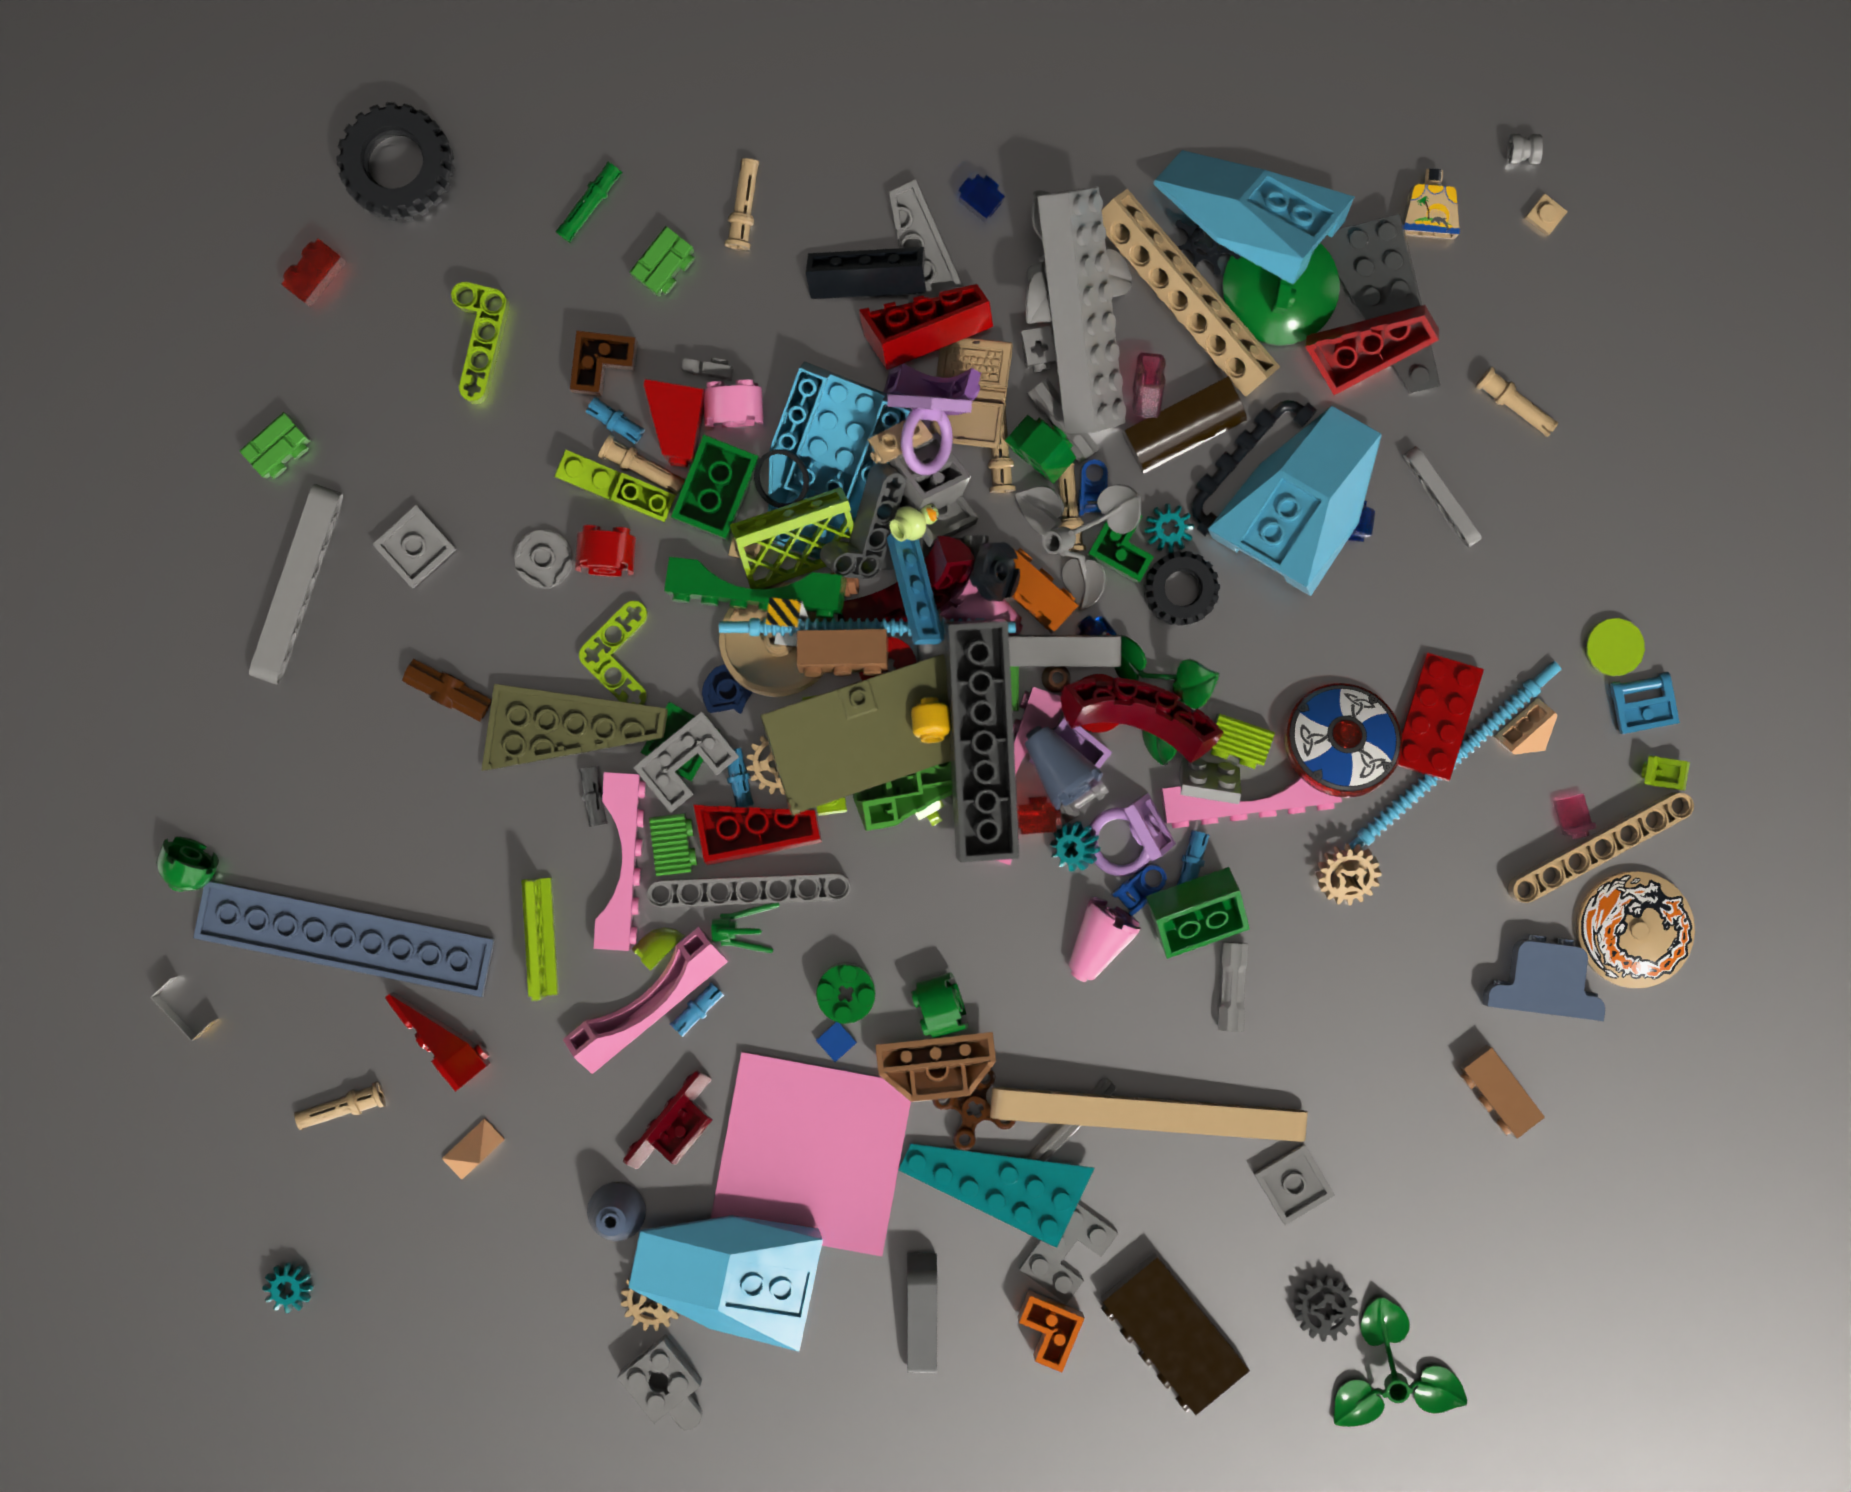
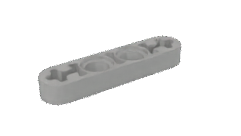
M1415 446L1405 453L1403 457L1407 465L1461 541L1470 548L1481 540L1479 531L1423 452Z

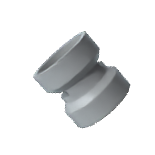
M1511 134L1508 143L1509 163L1519 164L1527 159L1530 164H1540L1543 153L1542 135L1532 134L1527 139L1521 134Z

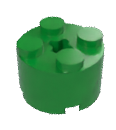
M846 962L837 963L829 967L819 980L816 991L818 1005L821 1011L835 1022L846 1024L859 1021L870 1012L875 1001L873 978L860 965ZM841 986H844L846 989L849 987L853 988L851 999L847 997L841 999L839 997Z
M951 972L917 982L916 989L911 991L914 1005L916 1008H921L924 1017L920 1019L922 1031L925 1036L931 1035L933 1039L965 1030L969 1027L968 1022L962 1023L961 1016L967 1013L958 984H951L949 980L954 977Z

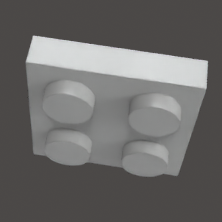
M417 505L372 544L413 589L457 550Z
M1182 758L1180 766L1181 795L1239 804L1241 798L1240 767L1228 762H1220L1219 764L1206 762L1201 758L1190 764L1186 758Z
M1305 1144L1254 1173L1284 1225L1335 1196Z

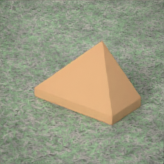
M1536 698L1494 737L1514 755L1545 751L1557 719V714L1543 701Z
M484 1118L442 1159L462 1180L505 1138Z

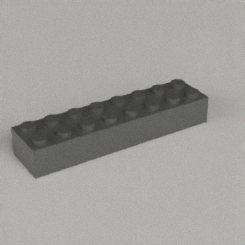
M1001 618L944 622L947 694L951 724L950 753L956 858L960 863L1019 859L1008 621Z

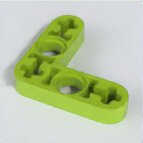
M629 601L624 604L581 647L579 658L581 663L620 702L628 703L629 695L624 690L621 691L620 695L616 692V689L622 687L628 678L632 683L628 684L627 687L633 692L640 690L639 699L641 702L639 705H645L648 696L644 687L612 656L647 620V608L639 601ZM630 607L634 609L640 607L639 615L642 618L639 621L631 620L627 625L632 627V629L627 633L625 627L616 620L621 616V619L625 621L630 615L627 611ZM611 626L620 628L622 632V637L617 643H610L606 639V630ZM600 637L603 644L610 647L611 650L606 653V650L603 648L597 655L600 658L598 662L593 660L587 662L588 654L586 650L588 648L595 650L600 645L595 640ZM613 667L619 669L622 675L620 682L614 685L609 684L605 679L606 671Z

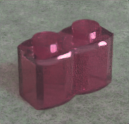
M1141 352L1137 357L1132 387L1134 394L1132 410L1136 416L1157 418L1161 412L1166 382L1164 376L1166 361L1162 354Z

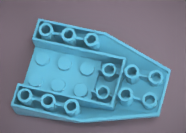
M1184 150L1172 160L1154 181V185L1213 240L1291 284H1294L1306 270L1313 251L1325 236L1328 235L1332 238L1343 225L1354 199V196L1268 170Z
M804 361L799 367L769 452L776 449L788 450L803 461L809 475V488L804 499L841 487L849 501L850 513L854 523L870 469L877 464L871 458V452L874 449L868 442V439L906 420L912 409L888 407L887 393ZM782 454L771 455L769 457L768 496L779 503H791L799 497L803 489L801 469L788 456ZM768 504V512L778 509ZM844 513L833 516L828 524L839 529L845 520ZM814 524L806 525L800 534L812 538L818 526ZM824 529L818 541L827 544L832 541L835 533ZM785 533L777 535L773 542L785 546L790 536ZM796 539L791 549L802 553L808 543ZM814 546L809 556L820 559L822 549Z
M1333 406L1329 407L1259 464L1208 528L1209 533L1214 540L1236 553L1239 550L1283 575L1287 583L1311 596L1359 523L1382 434Z
M735 1215L642 1229L639 1231L628 1287L709 1329L799 1352L823 1238L818 1228Z

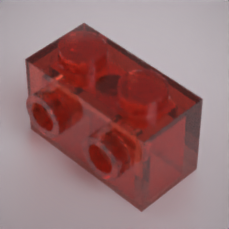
M318 238L315 242L311 241L305 246L301 252L302 259L296 266L293 264L285 271L283 275L285 280L281 284L310 308L347 263V261Z
M1047 796L1028 797L1029 803L1017 804L1019 834L1057 832L1056 825H1061V810H1056L1051 801H1047Z

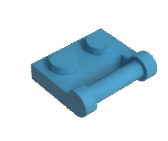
M1669 672L1659 673L1658 677L1622 684L1620 681L1610 683V692L1614 701L1620 734L1680 723ZM1657 688L1662 690L1663 696L1625 703L1624 695Z

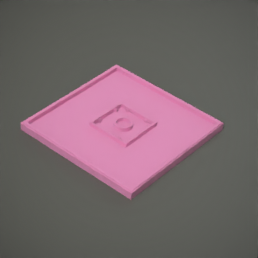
M742 1051L711 1218L735 1215L818 1228L823 1238L822 1246L882 1256L911 1102L880 1076Z

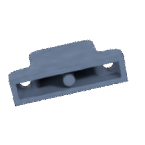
M1529 934V939L1517 941L1512 950L1509 980H1494V983L1489 984L1483 993L1482 1004L1488 1007L1604 1021L1605 1004L1598 998V993L1584 991L1588 955L1584 949L1575 946L1576 940L1558 938L1557 943L1546 942V936Z

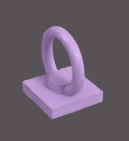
M888 394V407L914 409L907 416L901 432L902 455L912 471L920 475H931L945 465L951 453L953 433L950 420L944 411L971 413L972 401ZM919 420L937 421L941 432L939 451L936 457L929 463L920 462L913 449V433Z
M1149 793L1139 797L1126 808H1111L1101 812L1090 824L1092 826L1090 835L1094 836L1099 835L1101 828L1111 820H1127L1130 822L1129 826L1134 839L1139 845L1143 846L1139 857L1126 865L1110 862L1102 855L1101 851L1095 853L1097 860L1094 863L1102 871L1114 876L1136 874L1144 869L1150 860L1154 861L1163 856L1176 845Z

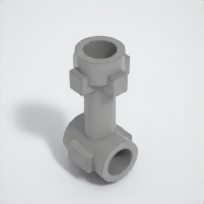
M1092 779L1088 783L1091 789L1068 806L1064 807L1061 803L1060 809L1055 810L1061 820L1064 819L1066 823L1070 822L1081 814L1079 811L1080 807L1095 797L1099 801L1105 798V794L1109 791L1100 779L1097 782Z

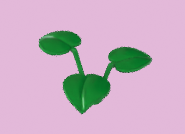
M1117 635L1121 636V666L1114 668L1120 678L1138 681L1140 676L1144 679L1175 680L1173 691L1181 698L1179 701L1183 704L1197 709L1208 701L1216 686L1219 673L1206 668L1193 659L1183 660L1178 666L1177 674L1146 673L1143 669L1146 667L1147 660L1141 647L1129 637ZM1142 730L1143 740L1150 755L1161 765H1168V762L1175 756L1177 750L1161 738Z
M1379 1297L1367 1306L1361 1319V1332L1364 1340L1369 1345H1385L1391 1374L1384 1380V1390L1380 1388L1372 1390L1370 1384L1362 1379H1352L1343 1383L1335 1396L1334 1424L1337 1426L1355 1427L1371 1423L1380 1417L1385 1408L1383 1399L1377 1394H1381L1383 1398L1388 1397L1394 1403H1403L1413 1393L1415 1387V1401L1419 1408L1425 1412L1443 1413L1467 1405V1397L1463 1385L1457 1376L1446 1367L1440 1365L1427 1366L1421 1373V1380H1414L1410 1385H1408L1407 1379L1403 1374L1397 1373L1390 1343H1399L1406 1338L1410 1329V1322L1406 1312L1385 1297Z

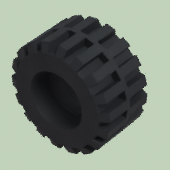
M1190 551L1173 552L1159 559L1149 570L1147 579L1144 582V596L1149 604L1147 606L1156 614L1155 616L1158 619H1162L1171 625L1184 626L1202 620L1214 609L1213 607L1219 598L1218 591L1220 590V584H1218L1217 580L1218 574L1212 569L1213 565L1209 561H1205L1203 556L1193 554ZM1178 571H1185L1193 575L1199 586L1197 598L1186 606L1173 604L1165 593L1167 578Z

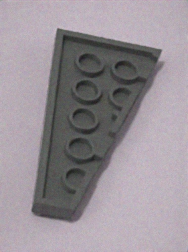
M1401 213L1341 228L1332 238L1326 235L1320 242L1332 256L1341 281L1365 320L1422 305ZM1431 345L1393 364L1410 393L1440 386Z

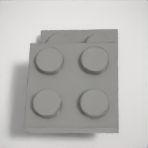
M938 433L932 434V439L913 448L920 462L929 463L936 457L941 443V437ZM952 451L945 465L931 475H920L912 471L905 462L903 455L888 461L906 481L900 508L910 506L920 511L924 506L932 504L939 511L938 520L933 524H926V532L922 536L929 547L935 544L937 536L951 537L977 523V515L962 496L970 476Z

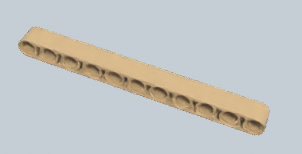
M1006 1087L992 1088L990 1118L1000 1120L1285 1141H1305L1308 1111L1299 1109Z

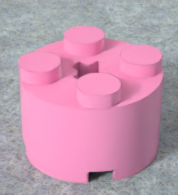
M736 380L735 386H729L722 381L706 382L707 388L704 389L705 426L714 427V423H722V427L755 426V422L760 425L764 423L762 387H759L758 383H753V380Z

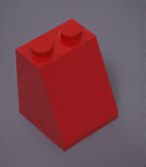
M645 379L644 388L662 455L671 466L688 468V463L692 464L698 450L704 415V389Z

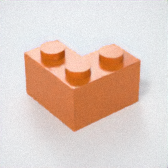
M1028 1290L1017 1316L1020 1324L1042 1332L1033 1354L1035 1362L1062 1373L1085 1319L1083 1312Z

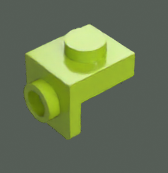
M1649 755L1648 761H1644L1642 766V778H1645L1644 784L1685 791L1690 762Z

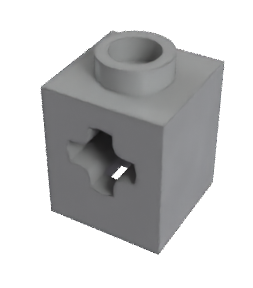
M1051 326L1022 330L1020 335L1026 369L1033 368L1034 372L1050 370V365L1055 364L1057 361ZM1036 344H1040L1041 348H1046L1042 357H1038L1037 353H1032L1031 351L1035 348Z

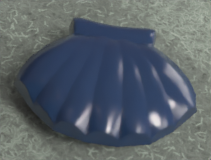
M725 664L715 667L709 673L702 688L703 701L707 711L710 713L734 709L741 714L748 698L753 693L740 685L732 677Z

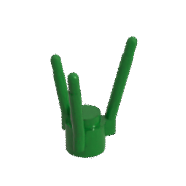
M771 903L734 913H721L719 919H712V941L721 942V946H735L772 953L773 948L733 940L737 938V935L761 934L762 930L759 928H737V922L731 920L775 909L780 904Z

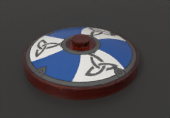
M1333 683L1310 691L1296 704L1285 727V749L1296 773L1314 789L1335 797H1358L1376 790L1392 775L1402 753V733L1395 714L1379 696L1357 685Z

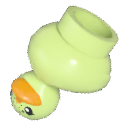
M932 504L924 506L920 511L910 506L901 507L897 510L895 519L890 522V531L894 538L901 542L906 539L911 541L918 540L925 534L926 524L930 525L938 520L939 511Z

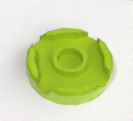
M1621 618L1606 619L1596 624L1588 633L1586 639V657L1591 666L1599 673L1609 676L1625 675L1635 670L1641 663L1645 652L1644 638L1640 630L1630 621Z

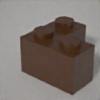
M576 330L570 390L575 394L602 397L606 368L635 371L637 339L635 337Z

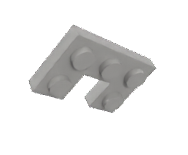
M703 711L633 767L670 813L694 795L676 771L697 753L716 776L739 758V755Z
M1078 1203L1058 1247H1053L1039 1240L1021 1264L1019 1270L1067 1304L1084 1280L1062 1264V1260L1077 1240L1102 1257L1118 1235V1232Z

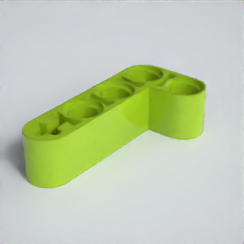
M460 282L451 291L452 301L460 310L476 314L462 371L459 391L468 402L480 404L487 399L490 392L510 304L506 296L497 289L469 282ZM465 290L473 292V299L468 304H462L459 301L460 294ZM493 297L502 299V305L496 311L488 309V302ZM488 325L494 326V336L488 340L482 339V329ZM479 354H486L488 356V363L483 368H476L474 366V359ZM471 372L485 376L484 379L478 376L477 386L481 391L480 393L475 392L473 397L467 390L468 387H474L476 378L470 375Z

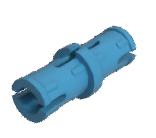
M597 397L590 402L586 413L607 426L606 429L611 432L614 430L634 445L641 439L645 429L625 417L624 412L619 409L616 411Z
M737 748L734 750L739 755V758L727 767L729 774L727 782L728 784L731 783L735 807H747L754 805L748 781L751 778L750 774L746 772L742 748Z
M1191 830L1186 854L1182 855L1181 861H1183L1177 885L1198 878L1200 869L1205 864L1203 860L1204 852L1210 835Z
M711 982L694 1001L690 1000L687 1003L688 1007L670 1025L683 1037L700 1018L704 1019L707 1016L705 1013L724 994Z

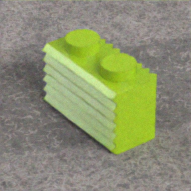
M1220 713L1217 714L1215 723L1224 733L1211 748V755L1228 760L1229 755L1240 758L1238 764L1255 769L1257 764L1264 766L1275 732Z

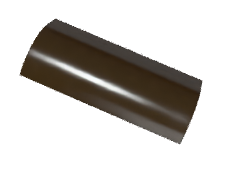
M1228 376L1125 429L1122 434L1142 473L1145 474L1246 422L1247 416L1243 404Z

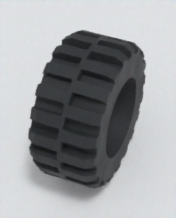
M386 102V107L380 108L377 104L369 107L371 112L365 115L360 112L355 116L358 121L353 126L348 123L344 129L346 137L339 140L338 148L341 151L340 155L336 156L337 166L341 171L338 174L347 192L362 208L377 217L383 216L387 220L397 221V218H403L407 221L414 219L413 215L418 213L421 216L429 212L428 208L431 205L435 204L437 206L442 201L440 196L443 192H448L451 186L449 178L454 176V167L452 165L454 156L446 135L427 113L421 109L418 111L412 105L405 103L402 106H398L395 102ZM394 136L408 137L418 144L423 155V163L419 174L412 182L400 188L381 186L373 179L369 170V161L373 150L387 138Z

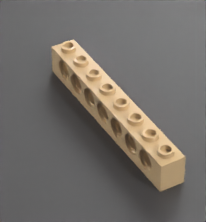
M1128 189L1113 198L1102 209L1103 225L1106 229L1107 237L1118 248L1120 254L1137 270L1139 276L1156 292L1158 298L1175 314L1177 320L1193 335L1196 342L1211 356L1215 364L1229 376L1233 385L1245 397L1280 368L1279 364Z

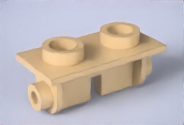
M905 420L868 439V442L874 449L871 452V458L875 463H886L902 455L901 432ZM921 420L917 423L913 433V448L933 438Z

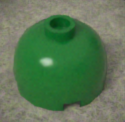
M174 837L173 842H168L167 838L164 840L158 854L157 869L161 878L172 890L177 892L194 891L203 888L212 879L219 864L217 855L213 852L212 856L203 851L206 850L207 846L193 839Z

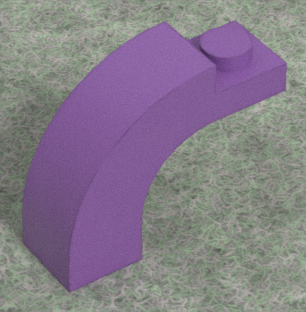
M901 364L889 371L883 392L889 395L972 401L980 391V384L978 383L981 372L971 368L955 377L941 378L924 374L905 364ZM944 411L946 415H959L966 413Z

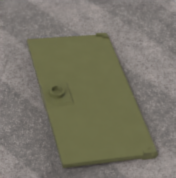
M944 654L760 715L792 816L951 760L950 733L944 736V740L941 742L923 743L920 738L913 734L911 719L912 708L921 704L920 700L923 698L935 697L938 698V702L948 706L946 660Z

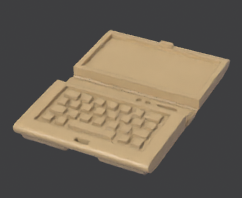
M965 338L940 348L936 377H955L971 368L981 372L978 383L980 384V391L977 397L972 400L971 413L947 415L952 427V444L998 449L1012 358V342ZM931 420L929 432L931 434L938 433L941 437L937 421Z

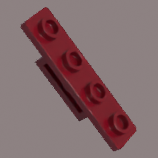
M698 1070L689 1075L684 1080L680 1091L666 1102L664 1110L657 1119L652 1120L647 1125L643 1136L628 1148L623 1162L630 1167L638 1169L656 1149L670 1163L676 1165L713 1121L711 1117L694 1103L696 1098L710 1083L711 1078Z

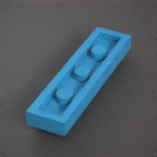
M891 533L887 537V542L913 644H940L945 638L919 539L915 541L906 539L901 542L895 539Z

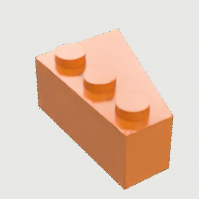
M1019 548L1017 551L1015 550L1018 559H1014L1015 568H1020V580L1012 598L1052 634L1079 605L1074 602L1076 599L1065 588L1060 590L1052 583L1054 578L1043 568H1040V570L1036 569L1030 563L1033 559L1024 550Z

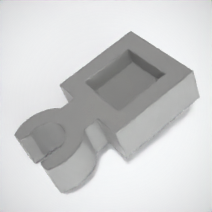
M683 358L681 369L685 373L699 374L732 381L734 372L733 366H729L727 360L711 358L710 362Z

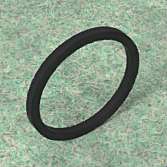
M776 449L764 454L756 464L754 471L755 486L760 496L768 504L781 508L804 499L809 488V475L805 464L797 455L788 450ZM782 454L788 456L801 469L803 489L799 497L791 503L774 501L762 488L760 470L764 461L771 455Z

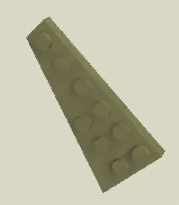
M494 684L481 771L664 738L668 709Z

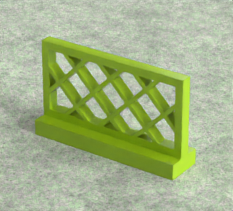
M841 487L730 525L750 589H762L826 567L821 558L811 560L807 557L814 546L822 549L826 545L818 541L824 529L835 533L832 541H840L841 537L850 540L854 523L850 513L849 501ZM844 513L845 520L839 529L828 524L833 516ZM809 524L818 526L812 538L800 534L804 526ZM783 533L790 536L784 548L772 543L777 535ZM796 539L808 543L801 555L790 551ZM754 543L763 545L756 557L747 554L744 547ZM769 548L780 553L774 564L762 560ZM786 556L798 560L795 566L788 570L780 568ZM758 565L770 570L765 578L754 581L753 574Z
M552 877L521 880L528 997H532V1001L542 1000L548 995L559 994Z

